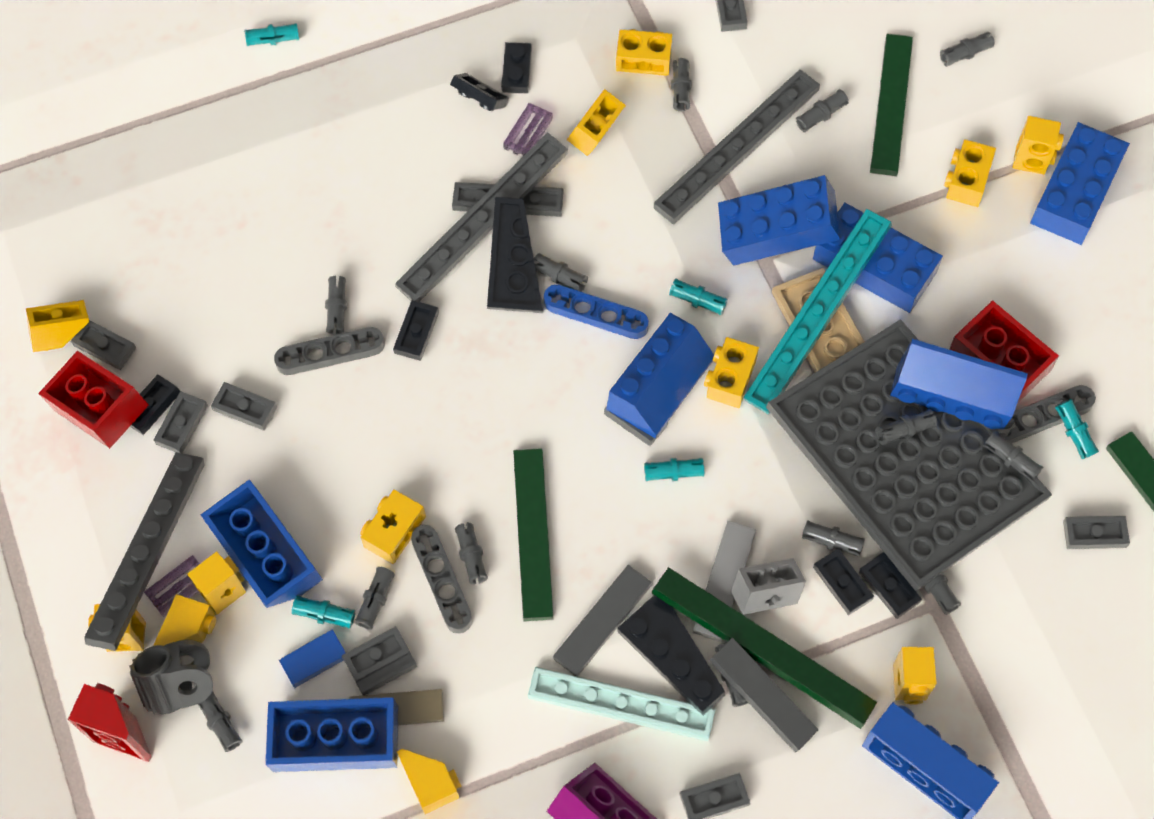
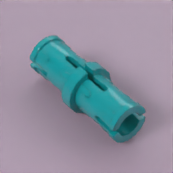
M297 23L281 26L268 24V27L244 29L247 47L267 43L273 46L276 45V42L299 40Z
M677 278L674 279V285H671L669 291L670 296L690 302L692 307L698 308L700 306L718 313V315L723 314L728 298L705 291L703 286L695 287Z
M1069 399L1055 406L1067 429L1065 433L1067 437H1071L1081 459L1098 453L1099 450L1087 430L1089 426L1086 421L1083 422L1073 400Z
M670 458V461L644 463L645 481L661 479L678 481V478L704 477L705 474L703 458L689 460Z
M296 595L291 611L293 615L317 620L319 624L326 622L351 629L356 613L354 609L330 604L328 600H323L322 602L315 601Z

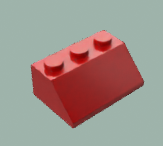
M96 683L95 687L84 684L67 720L93 743L149 762L151 759L150 751L137 718L129 711L130 706L121 702L122 698L113 694L115 690L101 683Z

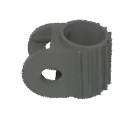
M180 640L164 646L149 647L138 653V656L132 659V665L129 666L131 670L129 673L143 707H146L147 712L151 711L153 714H169L180 708L197 705L206 700L213 690L212 676L207 671L210 665L209 651L202 643L194 640ZM190 656L194 660L188 665H181L180 657ZM192 682L196 683L195 688L192 687Z

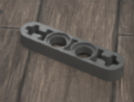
M367 327L284 346L276 351L274 362L281 374L293 375L378 355L383 351L385 341L382 332L378 328ZM373 337L375 340V345L369 346L368 338ZM355 340H359L361 349L357 350ZM342 342H347L351 345L350 351L344 354L338 353L336 347ZM313 349H321L323 351V356L318 360L308 358L309 352ZM299 353H302L305 362L301 363ZM287 356H290L292 359L290 365H285L284 363Z
M1079 385L1015 410L1011 420L1004 429L1011 428L1014 422L1016 427L1012 428L1007 436L1005 433H1000V435L1012 444L1063 423L1060 416H1053L1049 413L1048 406L1051 404L1058 405L1069 399H1072L1074 402L1077 395L1079 398L1087 399L1085 404L1081 401L1074 403L1079 415H1084L1090 411L1095 403V393L1091 388ZM1027 414L1034 416L1037 420V425L1033 427L1025 425L1022 421V416Z
M429 525L418 526L411 535L412 545L444 622L451 632L457 634L464 633L469 630L473 620L458 580L436 530ZM423 534L430 538L429 542L432 551L427 553L424 543L420 542V536ZM431 560H442L444 568L437 573L429 571L427 567ZM444 585H451L456 589V592L452 598L443 599L438 594L440 588ZM455 604L461 616L466 615L463 617V623L460 625L456 621L451 622L454 619L451 606Z

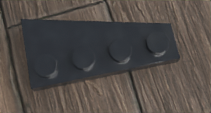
M495 197L487 309L543 313L523 199Z
M655 595L652 596L617 628L618 633L702 716L725 696L723 687L674 608Z

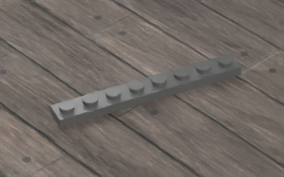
M799 69L654 202L653 208L674 225L819 91L820 84Z
M547 132L395 283L396 288L410 301L420 302L493 229L495 197L523 199L568 154V149Z
M175 452L84 636L85 645L111 651L117 650L205 466L204 458Z

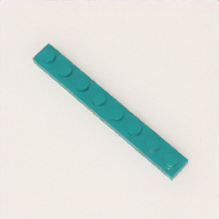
M868 209L865 210L743 397L746 402L768 415L770 414L766 408L768 402L786 390L892 227L891 221Z

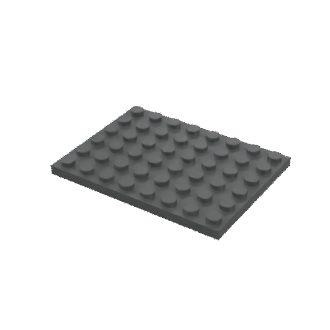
M900 319L768 402L766 408L914 590L917 591L1046 502L1052 494L1038 477L1033 482H1030L1028 478L1013 467H1006L1004 465L1005 461L989 449L983 447L994 431L1000 435L996 429L987 428L984 424L971 420H961L955 415L945 412L933 411L934 413L929 415V417L936 416L937 426L935 428L915 433L914 437L909 439L903 437L888 442L885 445L879 443V440L883 439V437L877 439L876 427L898 421L899 417L903 415L910 417L928 410L925 406L905 403L896 397L890 396L897 365L911 340H918Z

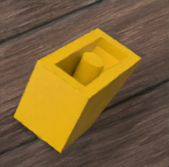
M84 300L26 308L28 331L33 352L63 348L89 323Z
M176 594L153 646H164L180 640L204 642L206 635L211 634L215 627V612L208 604Z
M405 749L396 751L424 814L430 813L459 798L456 789L461 787V784L454 769L447 771L443 762Z

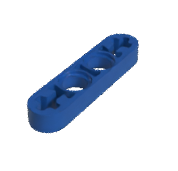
M551 285L544 292L545 307L552 313L631 339H640L648 332V317L639 310L562 285ZM556 295H560L561 300H558L556 303H553L552 298H555ZM571 298L570 308H567V303H569V299ZM580 302H586L591 308L586 313H579L576 311L575 306ZM605 311H613L617 314V318L614 321L607 322L602 319L601 315ZM622 315L625 316V321L623 320V326L620 325L622 321ZM635 321H640V326H637L636 329L631 328V324H634Z

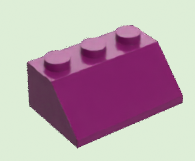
M593 763L565 784L546 811L554 819H657L596 763Z

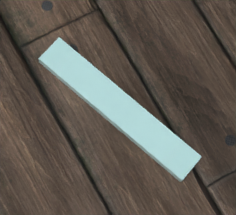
M539 667L534 668L527 695L528 699L704 741H709L716 710L711 708L702 716L688 702Z

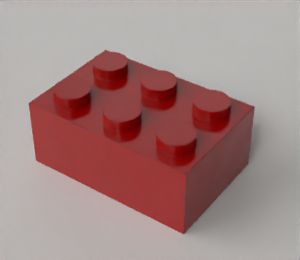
M993 300L954 336L949 350L1027 373V379L1018 403L1052 371L1059 357L1057 353Z
M79 351L75 352L38 393L56 413L109 449L149 406L133 386Z

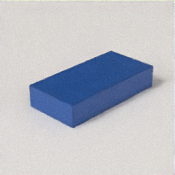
M332 629L279 659V662L295 689L344 661L342 655L346 652Z

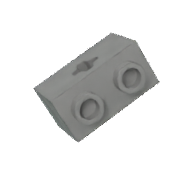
M794 558L739 568L731 592L742 615L798 604L806 581Z

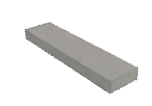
M727 521L705 591L732 608L735 599L731 590L738 569L745 568L756 529ZM695 622L693 633L722 642L721 638Z

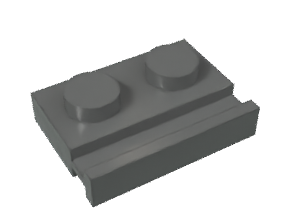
M396 626L342 655L362 695H367L418 667Z

